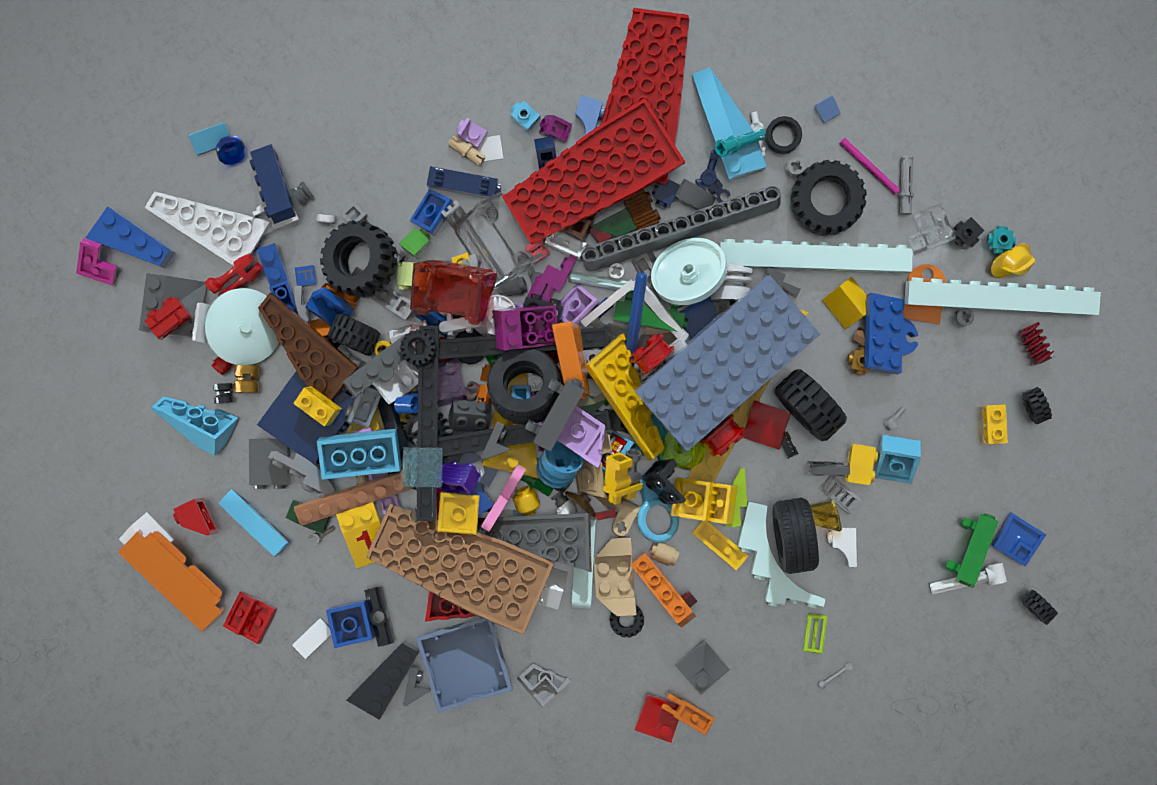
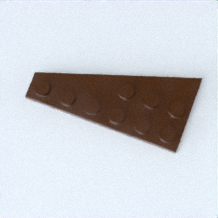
M269 293L258 309L269 327L273 329L278 342L284 347L287 352L286 355L307 387L312 386L332 401L343 388V381L351 376L358 369V366L277 296Z

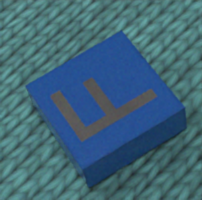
M314 265L295 267L297 286L317 284Z

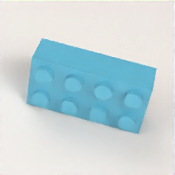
M397 429L319 437L317 440L322 480L396 472L401 469Z

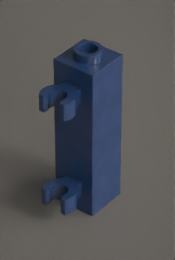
M432 166L429 169L428 188L495 200L496 195L499 196L501 191V184H498L497 178Z

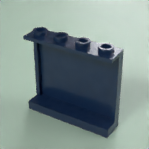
M296 371L257 425L316 466L317 463L320 465L317 440L319 437L338 435L340 432H345L349 426L345 411L348 404L352 405L354 398L340 390L332 402L342 408V410L331 425L324 427L293 404L303 388L307 387Z

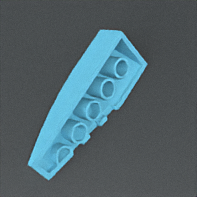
M710 67L692 74L715 142L720 139L726 140L732 135L738 137L753 131ZM758 142L744 146L736 153L730 152L727 156L721 157L731 181L767 168Z

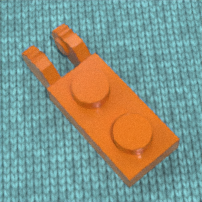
M669 693L667 697L679 704L676 711L667 704H663L661 708L706 736L715 718Z

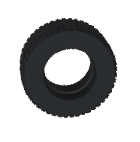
M531 347L512 349L507 351V353H503L493 363L487 376V390L495 410L504 419L517 424H527L529 419L536 423L545 419L559 395L558 392L549 389L548 385L551 379L562 384L561 375L555 361L545 352ZM522 373H533L543 380V385L536 395L527 399H517L508 394L507 387L514 377Z
M801 497L777 501L773 505V524L778 555L783 571L788 574L815 570L819 565V549L815 522L808 500Z

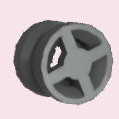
M304 181L300 183L299 187L291 189V192L301 205L305 204L307 199L314 197Z

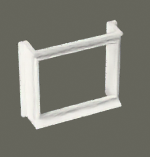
M630 279L583 318L581 323L585 327L590 323L595 328L606 327L598 316L634 288L635 280L632 281ZM646 285L644 301L662 321L676 330L671 332L677 339L669 345L675 349L664 360L666 362L687 345L685 340L689 334L683 328L681 329L665 306ZM609 331V343H611L615 337ZM636 363L634 365V368L637 369L640 381H642L649 374L655 371L658 368V366L656 368H653L644 376L641 375L642 370L638 367Z

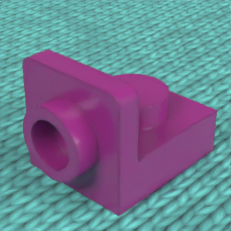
M546 115L540 122L541 128L539 133L547 134L562 142H566L572 124L555 115Z

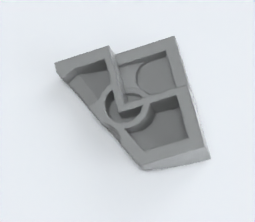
M532 664L516 678L541 707L546 705L571 682L569 678H563L535 664Z

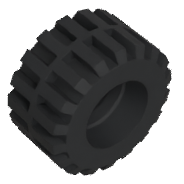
M343 314L336 315L327 334L331 340L366 356L372 355L381 335L378 330Z

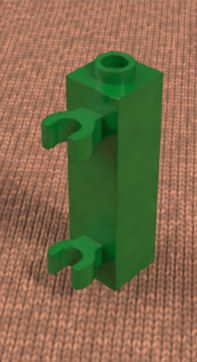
M634 290L626 293L624 302L616 301L613 321L629 324ZM671 304L670 310L667 311L681 329L686 330L688 319L684 318L685 313L678 312L679 305ZM643 305L640 326L665 331H676L662 321L649 306Z
M980 514L977 522L964 517L961 527L972 530L973 534L963 561L960 565L952 560H948L945 567L946 570L958 573L955 582L974 588L999 522L995 520L994 516Z

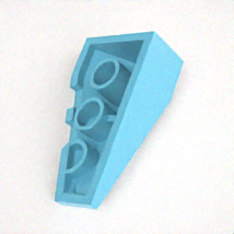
M164 396L152 406V410L198 448L213 456L227 444L238 421L237 417L223 410L215 409V411L204 409L203 405L195 407L187 405L185 401Z

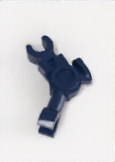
M712 150L707 169L701 174L700 179H696L695 182L697 186L704 190L706 189L703 186H706L712 195L715 193L717 201L721 203L723 200L720 198V194L725 193L728 197L731 194L728 190L722 189L723 185L715 174L714 170L719 155L716 150Z

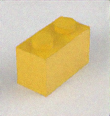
M850 444L847 463L850 467V475H845V482L870 485L871 482H874L875 471H873V464L877 463L878 452H875L876 447Z

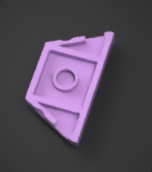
M576 406L557 441L599 469L606 426Z

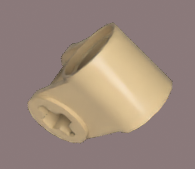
M623 498L621 502L622 509H618L612 524V532L616 536H624L629 532L641 506ZM622 522L624 523L623 527L626 528V530H622L619 533L617 532L618 528L616 527V524L619 525Z

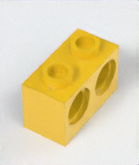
M312 386L303 388L293 403L324 427L331 425L342 410V408Z
M1006 405L981 406L983 444L1008 443Z

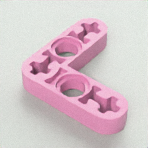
M519 465L516 466L501 495L481 526L483 529L490 532L526 469Z

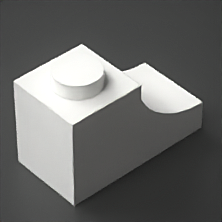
M830 528V532H827V542L831 543V547L837 548L842 552L846 560V566L857 567L856 528Z

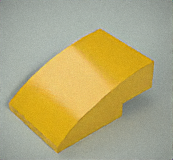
M676 477L675 488L684 496L686 501L684 503L672 504L670 516L732 525L738 486Z

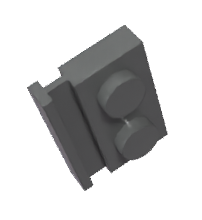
M808 461V470L813 475H850V467L847 462Z

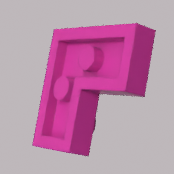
M83 238L80 241L76 274L113 285L116 280L117 266L99 260L101 252L100 243Z

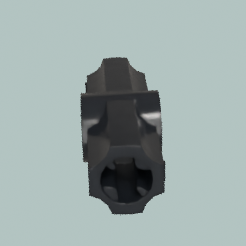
M381 586L364 590L370 613V621L373 625L378 647L394 643L389 613L386 610ZM377 611L384 614L383 621L379 622L375 619L374 615Z

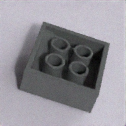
M146 273L139 331L153 333L145 323V320L148 318L147 314L154 309L158 311L162 308V303L166 299L176 297L181 300L192 315V318L169 335L193 338L192 331L197 303L206 304L208 288L205 282Z

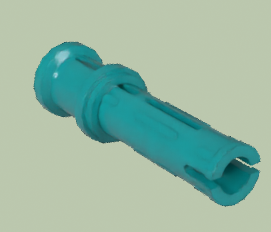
M759 128L738 137L732 135L726 140L720 139L715 143V150L719 156L725 157L730 152L736 153L740 151L744 146L765 140L766 136L762 135H765L766 132Z

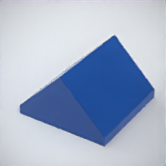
M429 189L411 217L410 222L435 236L445 221V217L441 212L443 210L448 212L447 207L449 205L451 207L454 206L453 200Z

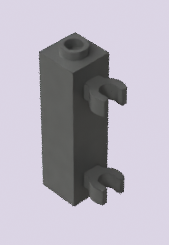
M568 378L564 385L551 379L548 388L559 393L541 426L530 419L526 424L525 429L536 434L533 443L550 452L585 391L583 382L576 378Z

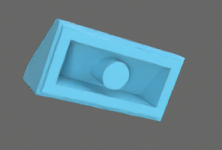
M220 123L188 135L196 155L233 143L225 123Z

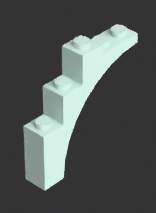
M747 501L748 507L745 508L737 546L741 547L742 552L752 554V550L755 551L750 571L751 574L755 575L754 578L764 581L766 577L769 578L764 600L768 601L769 606L779 608V605H785L786 598H789L788 602L800 604V601L806 602L807 607L818 609L819 606L824 607L826 599L808 593L798 587L777 565L771 553L766 533L768 506Z

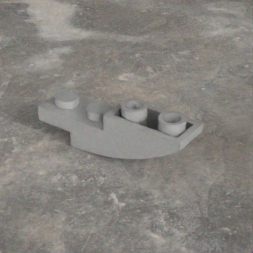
M271 451L268 459L273 461L272 464L281 469L284 466L289 469L290 474L300 477L298 483L303 485L302 489L313 493V491L319 493V498L336 492L329 480H322L321 471L306 458L297 453H291L288 458L277 451Z

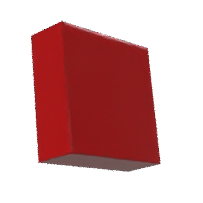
M615 509L596 512L597 520L616 516Z

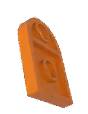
M923 264L914 268L907 278V281H911L912 278H923V282H931V279H925L922 275L924 269H930L933 273L931 279H942V283H946L942 271L930 264ZM903 302V318L940 324L943 306L904 304Z

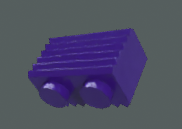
M454 461L441 463L437 472V487L442 492L447 491L471 495L480 477V473L470 463L465 465H459Z

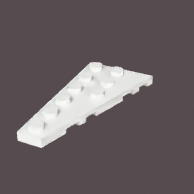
M154 192L145 206L147 210L233 266V262L248 253L252 255L271 224V221L160 192Z

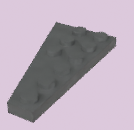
M590 513L498 517L490 532L481 527L486 518H478V533L502 540L537 556L592 572Z

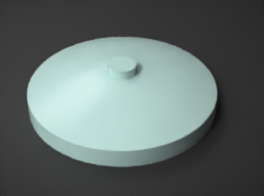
M704 238L681 240L664 250L655 261L651 272L653 287L663 300L671 304L690 305L700 302L715 293L722 285L728 269L727 259L719 245L711 240Z
M247 288L233 289L221 294L210 305L205 316L204 332L208 345L218 357L236 365H252L263 361L276 349L279 344L277 336L258 309L267 297L265 294Z

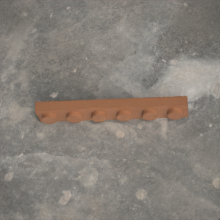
M401 470L294 506V511L300 526L410 490L411 486L405 470Z

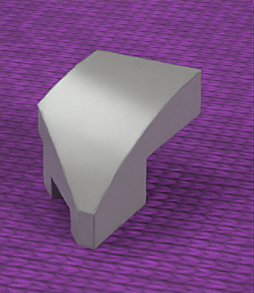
M294 286V298L298 314L303 320L308 322L310 311L305 308L306 305H303L304 287Z

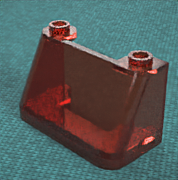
M426 260L413 263L410 310H415L420 315H428L431 311H439L465 316L464 319L468 320L469 324L479 325L485 319L497 280V271L441 260Z

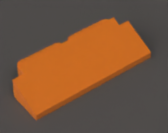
M141 530L137 531L118 553L200 631H203L224 610L222 606L220 608L216 606L221 600L222 591L195 565L187 567L184 564L186 562L185 555L159 531L150 532L145 538L141 535Z

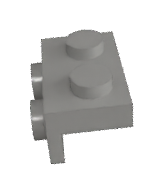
M370 386L353 399L352 405L348 404L345 411L347 422H355L369 427L381 397L376 388Z

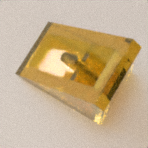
M834 500L810 505L815 526L839 532L842 530L839 512Z

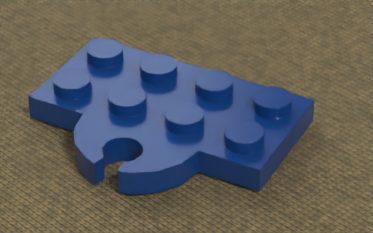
M868 293L866 295L865 368L898 375L902 373V356L910 354L918 346L916 341L909 343L906 339V334L910 337L919 336L918 331L910 320L903 318V299Z

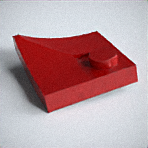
M647 694L635 726V731L671 743L679 720L661 707L663 704H667L676 711L679 704Z

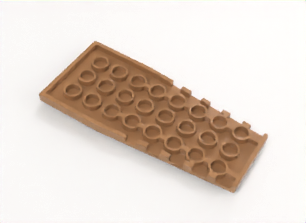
M393 504L389 505L367 553L368 559L474 615L524 635L554 566V562L478 532L476 535L437 532L438 520L416 521L415 512L394 506Z

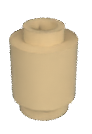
M653 543L649 552L652 555L651 559L667 566H674L679 556L676 548L664 543Z

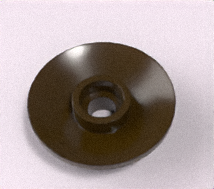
M570 491L565 492L584 511L590 513L593 517L596 516L593 507L589 503L591 498L585 493L578 495Z

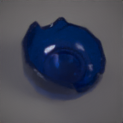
M228 135L218 141L216 153L221 163L233 165L244 159L245 145L242 139L235 135Z

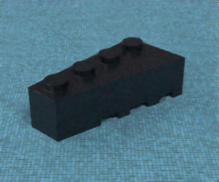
M403 641L346 701L380 720L420 650Z

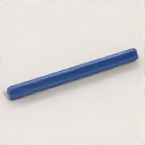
M642 272L637 273L635 278L626 348L630 350L631 354L637 349L648 278Z

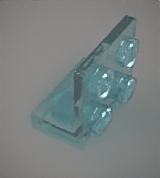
M403 447L402 487H442L443 449Z

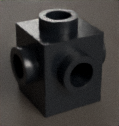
M970 217L964 223L960 221L953 227L955 231L951 236L953 237V242L958 247L966 248L970 246L972 248L980 240L978 236L985 230Z

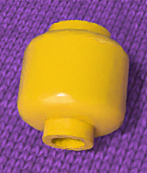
M524 486L515 491L512 499L516 511L519 514H525V516L535 514L536 509L540 506L536 490L529 486Z

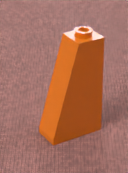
M572 321L553 324L552 327L564 384L568 378H576L582 381L585 391L580 400L585 399L584 396L590 395L587 371L584 366L585 358L580 326Z

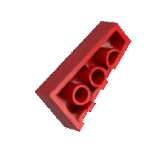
M429 591L425 622L477 616Z

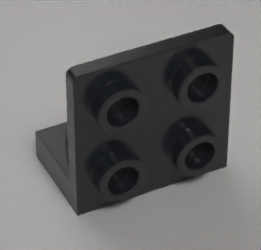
M674 459L655 461L642 476V479L646 482L645 485L658 495V499L662 503L667 505L684 503L686 501L684 496L667 479L675 472L674 468L678 465Z

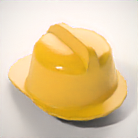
M1021 243L1012 248V250L997 257L991 266L993 276L1004 278L1011 274H1026L1036 262L1035 258L1031 255L1030 246Z

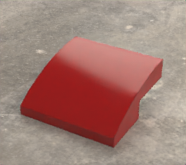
M754 400L743 438L780 450L791 412Z
M239 592L223 627L237 635L244 636L256 644H260L277 609L250 595Z

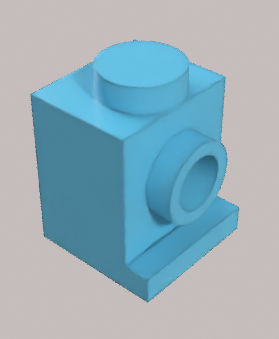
M524 100L521 104L517 102L511 108V118L527 132L541 119L540 114L534 111ZM526 111L528 114L526 117H522L520 113Z

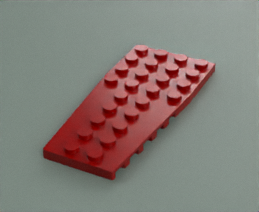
M633 8L631 22L628 24L626 40L623 42L621 58L618 60V68L613 78V86L608 96L602 124L645 98L673 143L676 144L690 18L687 14ZM670 173L654 183L668 185Z
M644 98L594 128L576 141L575 145L565 149L557 158L550 160L543 168L533 172L522 183L519 182L507 194H503L502 198L530 244L533 245L636 194L684 165L685 160Z

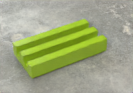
M808 613L803 644L804 652L823 654L827 615ZM812 618H815L811 648H808ZM819 619H822L819 648L815 649Z

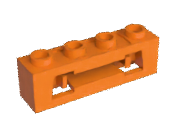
M646 553L631 564L632 568L681 628L696 617L694 612Z

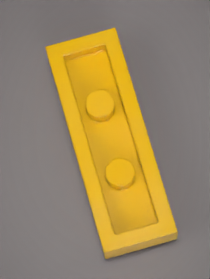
M701 521L692 532L735 570L748 557L745 552H742L738 546L708 521Z

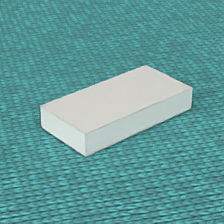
M320 618L292 646L306 659L331 635L330 627Z

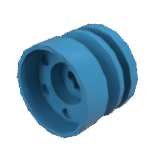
M556 441L551 452L544 449L537 461L536 473L539 479L547 486L552 488L567 487L582 467L584 458L559 441Z

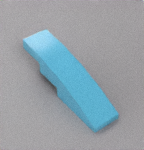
M231 489L219 502L226 512L274 557H277L289 544L250 504L246 503L234 490Z

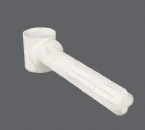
M1003 563L985 566L984 571L979 573L975 585L986 582L989 585L1007 582ZM956 578L931 583L930 590L932 594H938L968 586L955 582Z

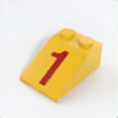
M376 502L336 514L356 568L375 563L367 558V553L382 522Z

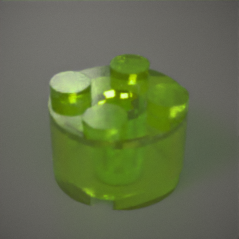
M668 432L662 442L665 448L662 451L663 459H674L678 463L676 466L678 469L691 470L700 464L704 458L705 446L700 441L688 451H681V445Z

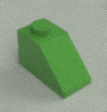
M414 228L399 245L418 260L431 243L430 235L423 229L418 231Z

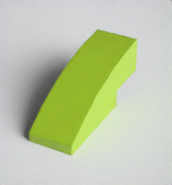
M739 468L731 485L738 486L732 525L724 524V527H740V507H748L745 468Z

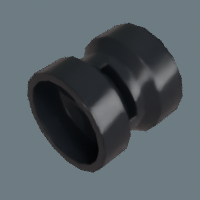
M232 383L213 384V390L216 394L214 404L234 402L231 395Z

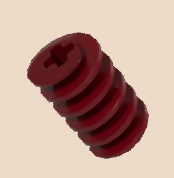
M1039 322L1020 330L1022 333L1019 335V338H1026L1022 343L1023 345L1029 344L1026 352H1033L1029 358L1037 359L1033 365H1039L1055 357H1050L1054 352L1053 349L1047 350L1050 343H1043L1047 336H1040L1044 330L1036 329L1040 325Z

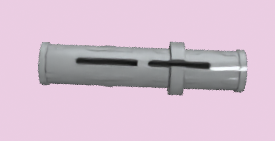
M912 156L901 157V190L899 197L900 214L902 215L912 214V198L914 197L912 192L914 157Z

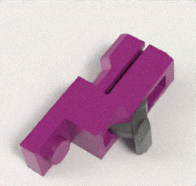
M571 254L568 258L564 257L560 265L563 268L562 271L547 265L544 273L535 272L534 267L531 266L528 275L532 284L527 296H531V293L543 296L542 299L550 301L555 291L561 293L577 261V257ZM530 303L529 307L538 306L536 303Z

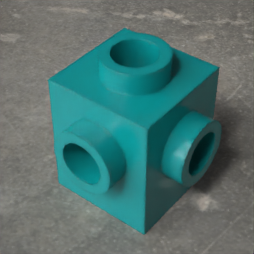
M997 226L996 229L991 230L986 240L988 251H994V254H1003L1012 250L1016 243V236H1013L1014 231L1008 230V227ZM1001 237H1004V243L1000 240Z

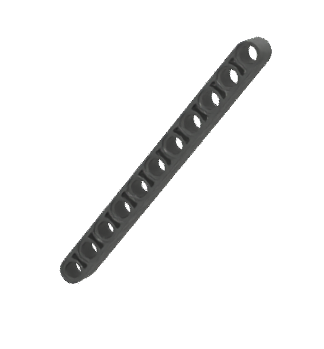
M768 186L589 246L582 252L584 267L587 270L594 271L672 245L681 240L693 238L776 210L781 204L780 189L776 186Z

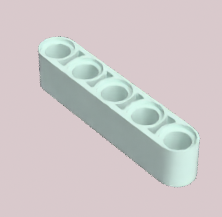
M590 515L592 572L574 567L571 608L591 609L596 516Z

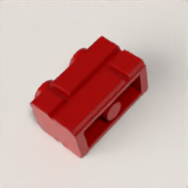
M170 297L162 303L163 307L158 311L154 309L147 314L148 318L145 320V323L159 340H163L192 318V315L179 298Z

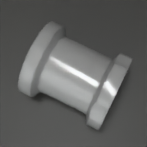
M797 157L792 158L786 165V171L790 177L800 176L805 169L804 161ZM794 164L798 165V169L796 171H793Z

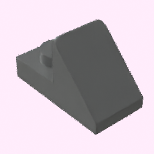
M499 422L496 423L481 456L482 459L487 460L511 451V449L497 444L499 440L503 441L507 432L504 430L505 425Z
M411 666L403 702L404 706L411 704L431 690L430 688L416 686L417 683L420 684L422 678L419 666Z

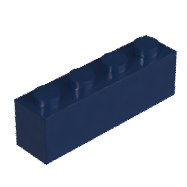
M270 144L251 151L252 159L249 161L253 171L256 170L257 173L254 178L257 186H260L262 190L259 191L262 202L266 203L267 207H264L267 218H271L274 224L295 217L294 206L274 147Z

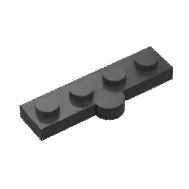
M404 335L343 381V384L354 398L376 381L389 382L393 378V368L405 360L401 355L400 349L401 340L405 337ZM411 345V352L414 353L416 349Z

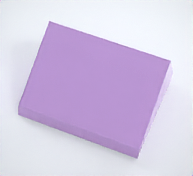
M577 283L561 300V304L565 305L561 321L563 323L572 321L579 325L581 320L599 304V301Z

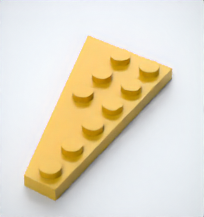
M623 333L584 366L648 461H650L665 448L657 427L653 425L650 416L652 412L634 392L642 383L637 369L633 368L630 362L632 355L630 350L626 348L624 343L626 338Z
M527 373L519 374L510 381L507 387L509 395H511V386L528 385ZM494 408L490 429H494L497 422L505 425V427L518 425L512 424V421L510 422L508 419H504ZM533 442L507 446L506 448L511 449V451L487 460L483 459V467L513 473L516 466L519 465L526 469L523 476L539 478L536 473L537 459L535 443Z

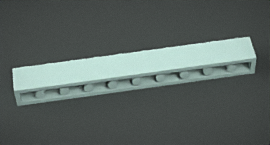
M724 239V242L719 244L727 259V264L742 265L748 268L767 269L769 267L772 269L879 273L912 272L913 249L907 248V245H896V248H888L887 244H877V247H869V244H857V247H852L850 243H838V246H831L829 242H820L819 245H812V242H800V245H793L792 241H781V244H773L774 241L763 240L762 243H754V240H743V243H735V239Z
M912 278L911 281H906L904 304L1090 315H1099L1101 292H1094L1095 288L1083 287V291H1076V287L1064 286V290H1058L1055 285H1045V289L1037 288V284H1026V288L1018 287L1019 283H1007V287L999 286L1000 282H988L987 286L980 285L981 281H969V284H961V280H950V283H942V279H931V282H923V278Z

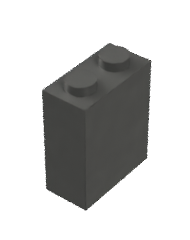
M249 439V485H254V489H266V485H274V489H285V485H291L289 469L284 466L282 469L272 464V460L268 459L271 451H277L288 458L290 457V448L277 439Z

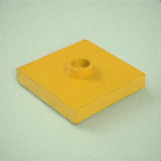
M441 492L437 532L476 535L480 495Z

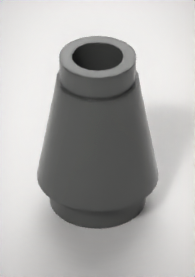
M519 276L498 286L499 294L502 296L523 295L524 292L528 291L524 277L519 278Z

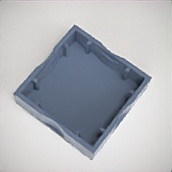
M480 617L417 636L416 640L423 664L429 674L430 688L438 713L463 706L476 699H486L513 691L509 671L493 622Z

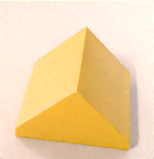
M852 276L822 299L823 303L845 330L866 315V293Z

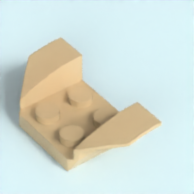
M609 434L604 436L602 454L612 451ZM584 459L582 467L575 476L578 493L594 496L609 509L621 510V503L614 505L609 502V493L603 490L605 480L603 478L602 462L598 469Z
M631 538L611 539L594 557L596 598L616 616L636 615L633 568L631 566Z

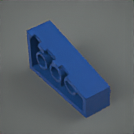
M108 206L85 237L91 241L165 268L175 254L174 251Z

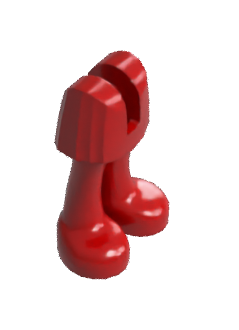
M248 253L233 262L234 266L222 276L208 278L205 281V285L212 293L216 294L219 292V297L227 291L239 289L246 282H253L263 267L257 262L245 271L244 268L254 260V257ZM237 274L240 275L233 283L220 291L230 279Z

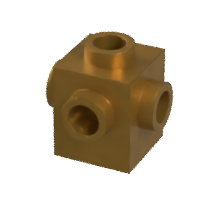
M858 347V350H853L848 354V370H852L853 374L864 376L865 373H870L871 369H866L865 364L860 363V358H865V348Z

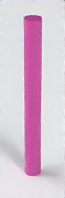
M846 138L840 142L848 152L894 195L900 190Z

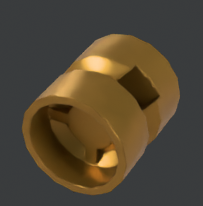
M234 365V376L237 378L234 381L235 393H259V382L256 378L259 377L260 366ZM243 375H251V380H243Z

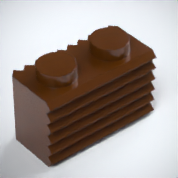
M642 189L622 200L636 226V231L659 223L658 220L661 217L658 210H653L651 206L653 200L649 191L645 192Z

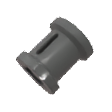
M967 308L961 309L955 313L953 317L954 323L960 327L970 325L974 321V313ZM967 315V319L961 321L960 317Z

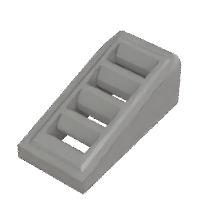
M833 475L820 487L847 514H851L862 502L853 491ZM833 482H836L837 484L829 492L827 488ZM841 487L842 490L835 497L833 494ZM845 492L848 493L845 499L841 502L839 499L844 495ZM853 498L854 501L846 507L845 504Z

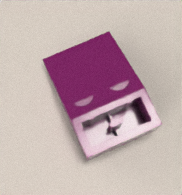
M556 305L493 310L496 349L512 350L556 345L552 327L553 324H557Z

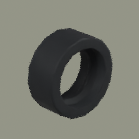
M777 117L771 121L766 129V143L775 153H790L801 142V126L792 117ZM780 124L789 125L794 130V141L788 146H780L773 140V130Z

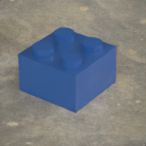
M367 600L326 610L334 648L375 638Z

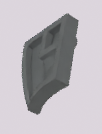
M705 641L675 665L700 695L730 670Z

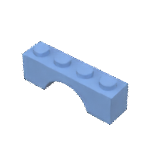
M581 95L575 117L582 122L586 135L598 127V119L603 118L605 108L602 107L603 101Z

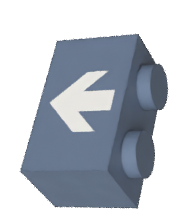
M473 452L464 453L458 464L465 465L470 463L474 465L480 473L478 482L483 489L485 486L490 487L498 470L483 467V459Z

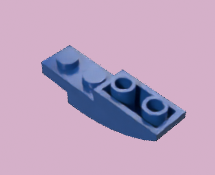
M276 243L256 249L270 285L271 293L298 314L294 292Z

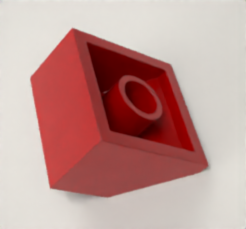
M202 498L190 500L173 509L175 512L173 514L174 520L181 527L206 536L218 533Z

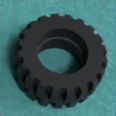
M823 160L820 163L816 162L807 167L798 177L792 188L791 201L793 205L791 207L796 213V219L803 223L802 226L804 228L811 229L815 234L835 235L850 228L861 217L863 208L866 206L865 196L867 191L863 187L865 184L863 179H859V173L856 170H851L850 165L847 163L843 165L838 160L833 162ZM829 180L836 182L845 192L846 204L842 211L835 215L820 213L811 202V192L814 186L821 181Z
M354 220L348 221L347 224L342 223L338 225L337 230L333 229L330 232L331 236L329 238L326 237L324 241L326 243L325 247L321 248L323 258H320V265L324 266L322 273L324 276H327L326 280L329 284L333 285V288L353 296L364 297L365 295H374L375 291L380 292L384 289V284L388 285L391 281L389 277L395 273L393 268L394 264H397V258L394 257V254H397L396 247L392 246L394 242L391 237H388L387 232L377 226L359 220L357 222ZM366 242L370 251L368 265L360 274L352 276L348 268L349 254L357 244Z
M801 369L793 370L775 388V395L784 407L791 412L805 429L820 441H828L846 423L847 416L842 411V408L819 383Z

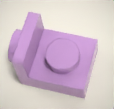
M466 118L465 121L462 120L456 129L459 138L477 148L487 134V130L471 122L469 118Z

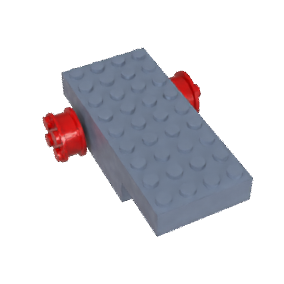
M766 275L723 314L714 318L690 339L685 347L666 362L664 360L675 348L667 344L663 339V333L652 335L646 341L647 345L644 348H637L631 354L633 358L630 362H635L642 370V376L657 366L658 368L634 392L685 451H688L700 441L701 444L705 443L710 448L712 456L717 454L722 456L730 449L728 446L731 443H737L744 437L743 431L745 428L738 426L733 420L734 415L731 413L821 334L770 275Z

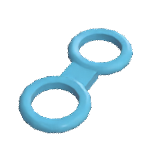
M634 444V445L630 448V449L639 450V448H638V446H637L636 444ZM664 451L657 456L658 461L667 460ZM641 479L639 483L643 484L641 495L644 504L640 507L637 515L638 527L646 539L654 543L666 542L676 534L679 526V517L670 516L671 524L664 534L656 535L652 533L646 524L648 510L655 505H660L671 515L672 504L662 503L658 499V495L645 485L646 482Z

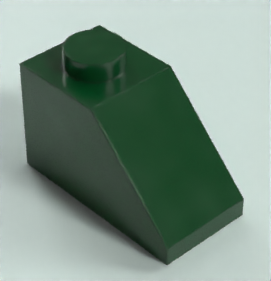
M626 208L592 225L593 229L608 233L613 238L636 231V226Z

